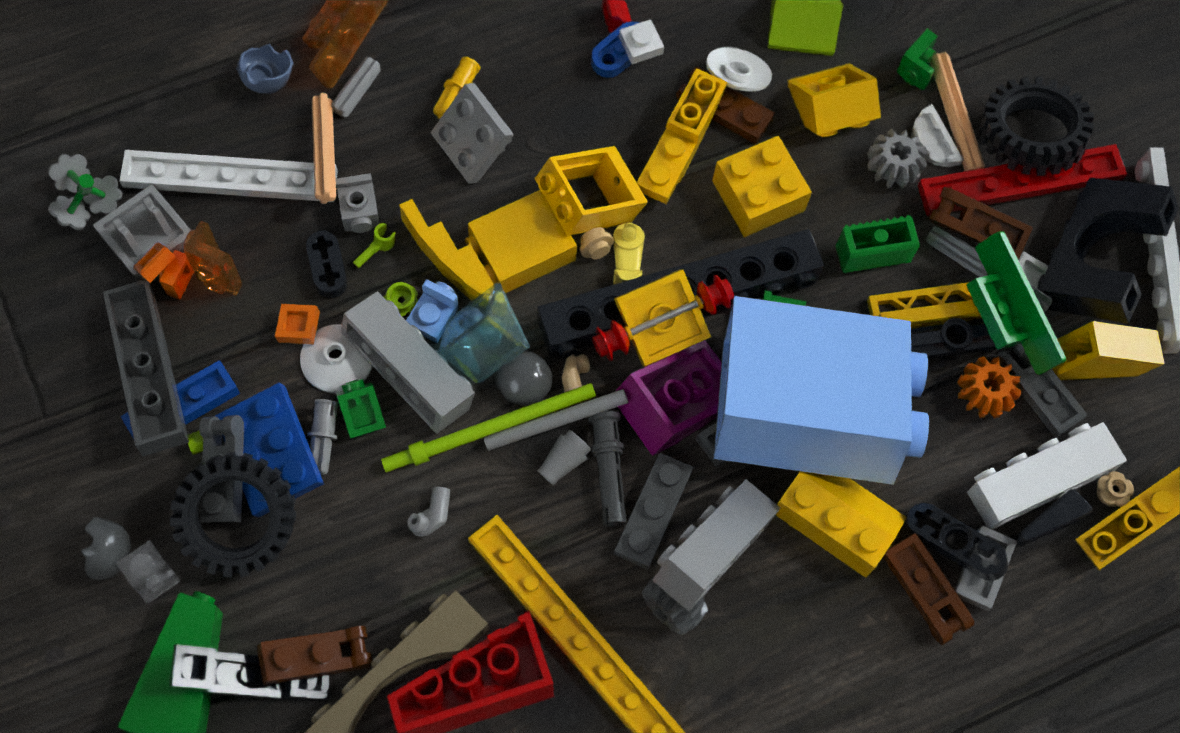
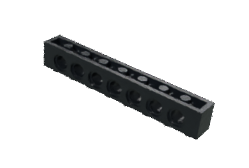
M805 229L537 306V321L550 358L557 356L568 358L570 355L574 354L575 356L581 349L594 346L592 337L597 335L596 327H599L604 332L610 330L612 320L608 319L605 314L611 311L620 314L614 298L677 270H684L694 296L697 295V287L700 281L707 285L713 282L714 275H718L721 280L727 279L729 281L734 296L755 299L762 297L765 291H770L772 295L778 296L789 288L797 286V289H805L814 285L821 275L824 264L810 230ZM782 263L789 268V270L781 271L777 269L774 264ZM750 273L754 275L757 280L748 281L741 276V274ZM723 304L716 306V311L725 306ZM700 309L703 318L711 316L704 309ZM622 318L620 320H616L617 323L625 327ZM576 321H582L588 325V328L579 331L573 329L571 324Z

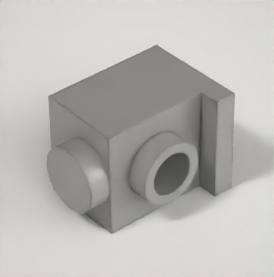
M371 173L336 178L345 232L363 233L379 225Z

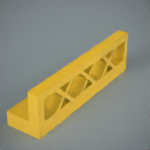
M969 282L872 295L867 299L870 315L911 321V329L944 324L951 318H961L966 321L982 319L966 286ZM956 294L967 300L944 303L949 295ZM919 299H925L932 304V306L910 308L913 302ZM891 304L899 310L880 313L878 305Z

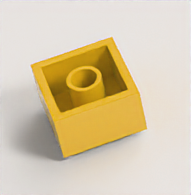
M779 135L717 161L712 179L744 237L804 212L812 194Z

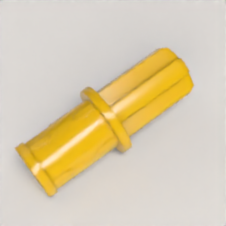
M462 57L451 79H447L444 82L445 89L433 108V113L438 116V119L443 116L463 86L472 83L476 74L480 71V65L475 60L469 57Z

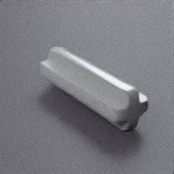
M370 57L364 58L332 102V110L337 115L343 118L348 117L380 73V64Z

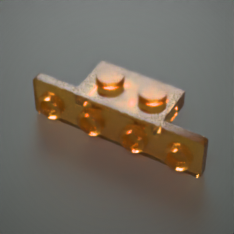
M326 0L317 16L312 19L302 39L309 48H319L318 53L309 65V69L326 88H334L388 0Z

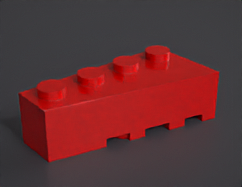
M530 611L519 616L517 621L501 630L499 628L486 636L487 639L467 651L464 649L452 656V660L436 670H429L389 694L387 697L397 733H445L553 698V681Z

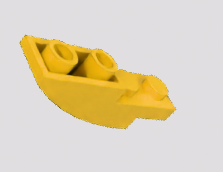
M696 68L667 121L666 129L637 181L644 195L664 204L668 203L705 135L727 86L726 81Z
M1180 466L1075 539L1098 570H1101L1180 514Z

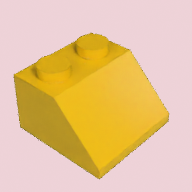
M850 63L787 80L789 90L804 126L818 136H832L837 134L839 129L846 127H865L870 124L869 121L881 118L877 78Z

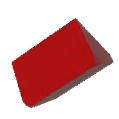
M602 0V11L610 34L622 24L632 21L628 6L624 0Z

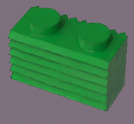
M907 215L906 218L900 216L899 219L894 217L892 220L887 218L883 221L880 219L879 222L873 220L872 223L867 221L865 224L859 222L858 225L852 223L850 227L845 225L835 247L843 273L910 263L916 251L920 248V243L913 218Z

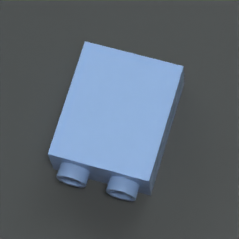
M734 296L723 342L714 459L894 485L905 457L921 458L923 456L929 432L928 414L912 411V396L921 397L924 391L928 371V357L926 353L911 351V321Z

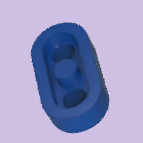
M631 21L622 24L595 46L592 51L591 65L598 75L607 78L615 77L632 64L620 41L619 31L639 22ZM611 61L613 62V64L608 65L604 64L603 62Z

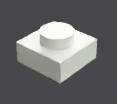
M651 19L620 29L619 31L620 41L632 64L656 57L664 52V45Z

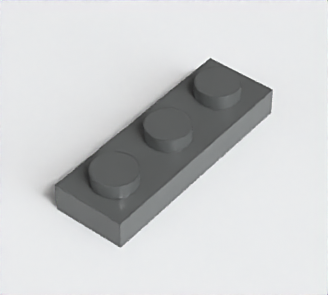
M659 453L616 546L614 555L642 568L649 569L694 467Z

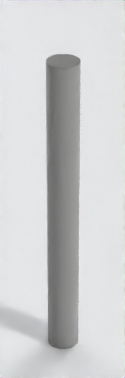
M624 389L486 436L484 437V442L488 451L627 404L628 399Z

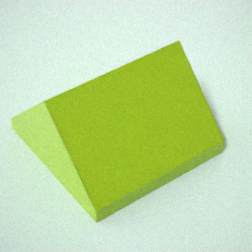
M772 0L768 48L834 56L843 8L841 0Z

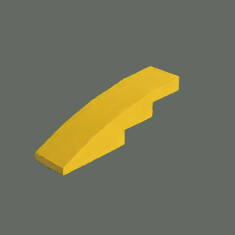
M413 199L400 204L403 223L420 249L443 276L471 301L497 319L504 317V301L471 244L457 250L441 221L428 227Z

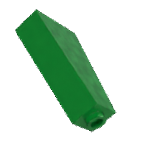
M194 591L192 596L179 592L118 728L127 733H206L211 693L170 687L174 645L216 648V651H218L223 613L214 605L216 599L198 591Z

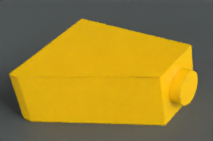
M1092 321L1057 339L1066 356V361L1052 370L1060 380L1140 376L1165 364L1158 330Z

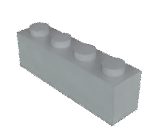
M377 291L344 313L341 333L436 434L470 410L475 394L470 382L464 376L458 375L448 365L445 356L440 351L434 350L424 340L421 331L416 326L410 325L400 315L397 306L392 301L386 300Z
M747 479L736 490L729 486L716 502L719 507L716 509L710 505L697 521L700 526L696 528L691 524L678 539L677 543L680 546L675 548L673 545H670L657 561L661 569L652 581L687 611H690L760 536L781 509Z

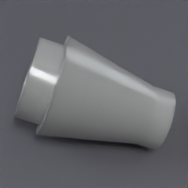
M569 430L564 436L562 434L559 435L544 463L537 471L554 486L559 479L588 459L586 455L591 451V448L578 435Z

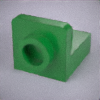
M928 28L903 55L896 72L908 84L915 85L920 90H924L928 86L935 71L928 64L936 53L932 48L938 35Z
M363 378L341 385L343 391L337 392L336 395L350 439L386 428L371 382L364 384Z

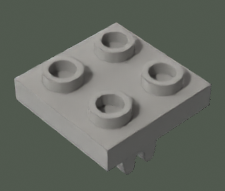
M475 83L463 86L430 132L468 184L479 182L498 155L505 151L504 147L512 142L511 138L514 136L513 132Z
M153 184L93 224L98 234L137 281L143 277L133 269L134 265L156 243H161L173 253L174 250L181 251L197 240L191 229Z

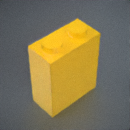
M540 190L468 222L469 237L465 238L466 245L471 244L477 256L480 257L484 265L483 267L496 286L500 296L576 260L577 244L571 235H566Z

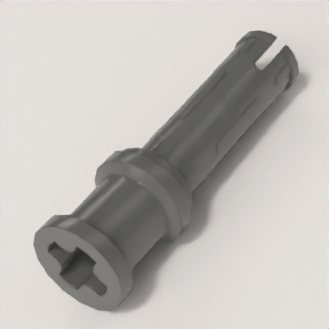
M604 411L588 417L589 424L593 426L594 445L591 446V453L597 458L602 502L603 526L606 527L627 524L620 456L623 454L624 444L620 442L618 422L621 421V414L617 411Z

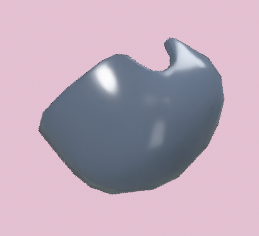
M267 44L261 48H250L241 53L237 64V72L244 85L250 90L257 93L273 94L284 88L291 75L293 61L287 50L278 53L272 48L271 44Z

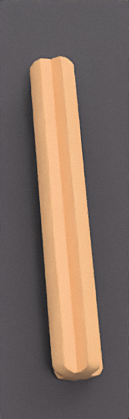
M946 52L937 53L932 57L930 65L935 70L933 74L957 149L964 159L962 162L964 171L984 168L985 164L950 57Z
M321 93L319 96H313L314 190L315 198L319 199L321 204H327L328 201L336 199L333 110L331 106L332 100L327 98L326 93Z

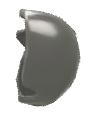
M518 351L507 356L499 365L496 372L495 385L509 403L528 406L542 401L550 392L553 375L542 357L530 351Z
M94 517L85 528L86 533L93 537V543L88 548L81 550V553L86 557L84 570L87 577L91 579L107 580L119 573L126 564L130 555L131 539L120 524L104 518Z

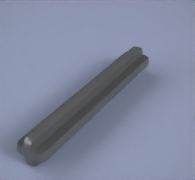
M935 225L930 230L926 238L928 244L977 276L983 277L988 275L975 248L939 225ZM1031 285L1044 313H1046L1052 304V298Z

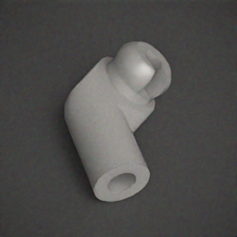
M445 487L432 488L430 508L418 514L413 513L408 518L407 526L413 534L421 537L428 536L446 523L450 489Z

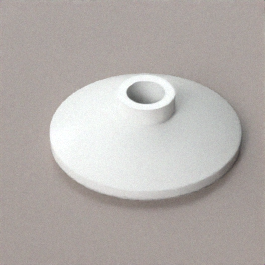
M731 47L717 48L709 53L706 60V67L710 74L726 81L727 86L733 90L760 91L768 87L772 79V72L769 66L756 55L742 49Z
M342 324L328 325L318 329L314 345L304 344L300 354V365L305 378L313 387L326 393L336 394L343 391L342 384L363 378V381H365L372 369V365L341 333ZM338 349L342 351L341 356L336 359L329 357V353L332 350Z

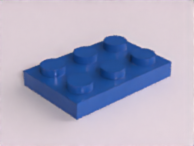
M277 383L215 415L220 420L230 415L241 416L244 422L243 454H252V458L258 461L261 458L268 461L267 466L272 469L276 467L281 472L280 477L282 480L289 482L291 486L289 489L290 494L294 495L295 499L324 484L285 385ZM243 482L242 489L252 515L261 517L269 513L267 501L263 495L252 485Z

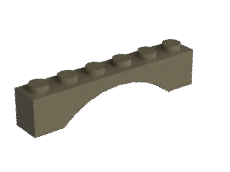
M456 590L449 597L443 594L430 606L429 611L431 614L421 623L414 621L400 635L402 641L392 651L386 648L371 662L372 670L363 678L356 676L346 684L341 691L344 696L333 706L326 704L312 717L311 721L314 724L305 733H354L367 707L383 689L400 676L419 666L439 660L452 659V656L464 649L466 651L471 649L489 631L488 623Z

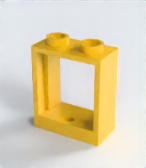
M615 146L549 157L534 178L567 236L584 233L597 227L608 228L631 223L648 203ZM593 176L609 205L585 210L568 180Z

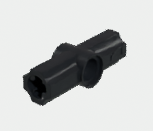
M951 318L944 324L911 329V351L926 353L928 360L941 358L952 361L958 359L963 354L997 350L983 319L966 321L961 318ZM946 335L954 336L959 344L950 342Z

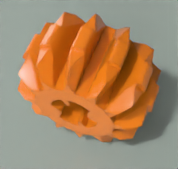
M983 356L978 358L975 364L969 363L963 369L965 375H961L957 381V385L963 388L958 393V399L969 400V403L966 405V411H970L975 407L978 409L979 418H984L989 412L995 419L999 418L1003 411L1010 412L1015 407L1014 400L1021 396V390L1016 387L1020 382L1021 376L1009 374L1012 370V364L1006 365L1003 368L1000 366L999 357L993 358L989 363Z

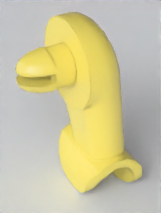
M630 222L621 224L614 230L613 234L616 266L613 275V285L642 277L643 272L640 270L645 239L644 231L636 224Z

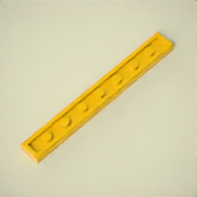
M498 515L468 538V542L525 609L530 611L531 616L631 733H685Z

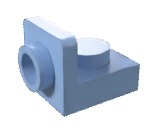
M426 279L422 285L423 294L406 321L410 325L416 326L424 337L438 343L459 309L458 298L455 291L449 285L440 281L434 283Z

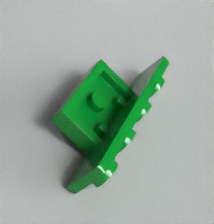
M999 231L994 233L975 247L988 275L975 278L966 286L997 350L1022 344L1037 375L1044 374L1064 363L1066 356L1005 232Z

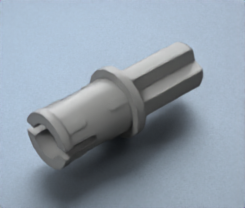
M315 399L313 424L311 431L307 433V437L311 438L310 449L321 475H324L329 470L332 441L337 440V435L334 432L339 402Z

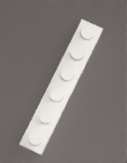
M1149 148L1141 160L1137 162L1135 167V178L1137 181L1144 184L1169 186L1164 148ZM1173 221L1167 236L1143 233L1144 242L1149 247L1150 257L1147 267L1149 275L1153 277L1152 304L1154 308H1157L1158 323L1156 330H1158L1159 339L1162 343L1163 354H1177L1180 351V259Z
M125 150L119 180L123 188L145 189L153 184L157 190L320 201L315 198L314 163ZM335 164V178H337L338 170Z

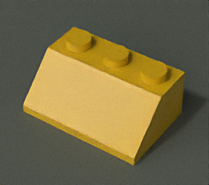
M802 471L799 472L779 500L777 505L781 509L776 514L777 517L865 578L876 568L907 518L850 478Z

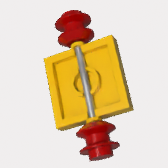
M677 270L614 298L625 327L614 320L611 321L610 330L605 332L596 327L597 335L592 337L593 344L600 357L607 356L609 361H613V352L621 350L625 355L628 354L629 341L632 340L642 366H648L710 338V332L700 309H704L713 316L716 315V306L723 304L727 309H730V300L734 299L733 289L727 279L721 280L718 275H714L712 285L707 286L702 281L698 283L697 295L694 296L684 270Z

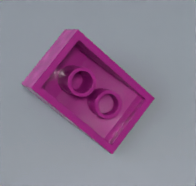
M706 340L630 374L616 390L624 389L628 403L618 406V408L652 456L677 444L717 418L722 362Z

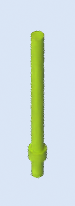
M592 383L435 440L426 443L423 440L408 445L409 449L382 458L384 470L387 473L412 463L415 466L430 461L429 457L594 398L596 393Z

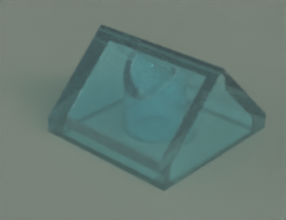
M495 283L448 320L438 350L439 354L475 383L483 382L498 371L501 366L513 360L530 347L501 283Z

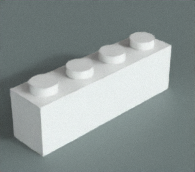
M1104 422L1090 428L1088 423L1083 424L1069 432L1070 438L1059 442L1057 438L1051 439L1037 448L1039 453L1028 457L1026 453L1019 454L1006 462L1007 468L996 472L993 467L975 476L976 483L967 493L987 528L994 529L1061 497L1070 489H1078L1099 479L1103 475H1107L1109 472L1115 471L1127 460Z

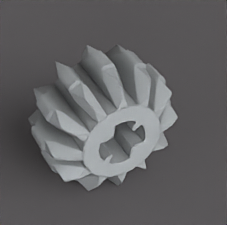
M891 129L887 132L886 136L880 134L876 137L874 145L870 146L867 153L870 159L868 170L876 172L875 182L885 179L887 180V188L896 182L903 189L907 186L908 182L915 183L919 179L921 172L924 171L927 165V160L924 158L926 147L917 146L919 136L910 139L907 137L906 129L900 135H897Z

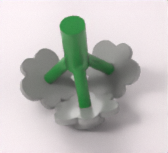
M62 154L58 157V163H54L49 167L48 174L55 180L54 185L58 190H65L67 188L69 191L77 193L74 198L70 199L65 196H58L56 201L49 205L48 210L51 215L57 217V222L60 225L82 230L86 226V221L91 217L90 213L84 210L85 205L82 199L90 204L91 212L99 214L102 211L105 214H109L117 208L116 201L122 198V191L117 188L118 181L113 176L108 175L103 179L98 177L93 179L90 171L86 168L87 161L82 155L75 154L70 157L67 154Z

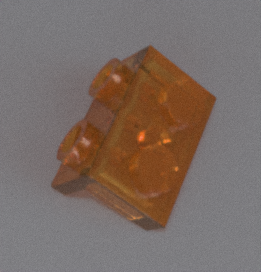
M200 221L196 229L191 230L186 236L183 251L197 279L204 282L208 289L218 294H223L226 291L237 296L243 283L230 254L219 249L209 224Z

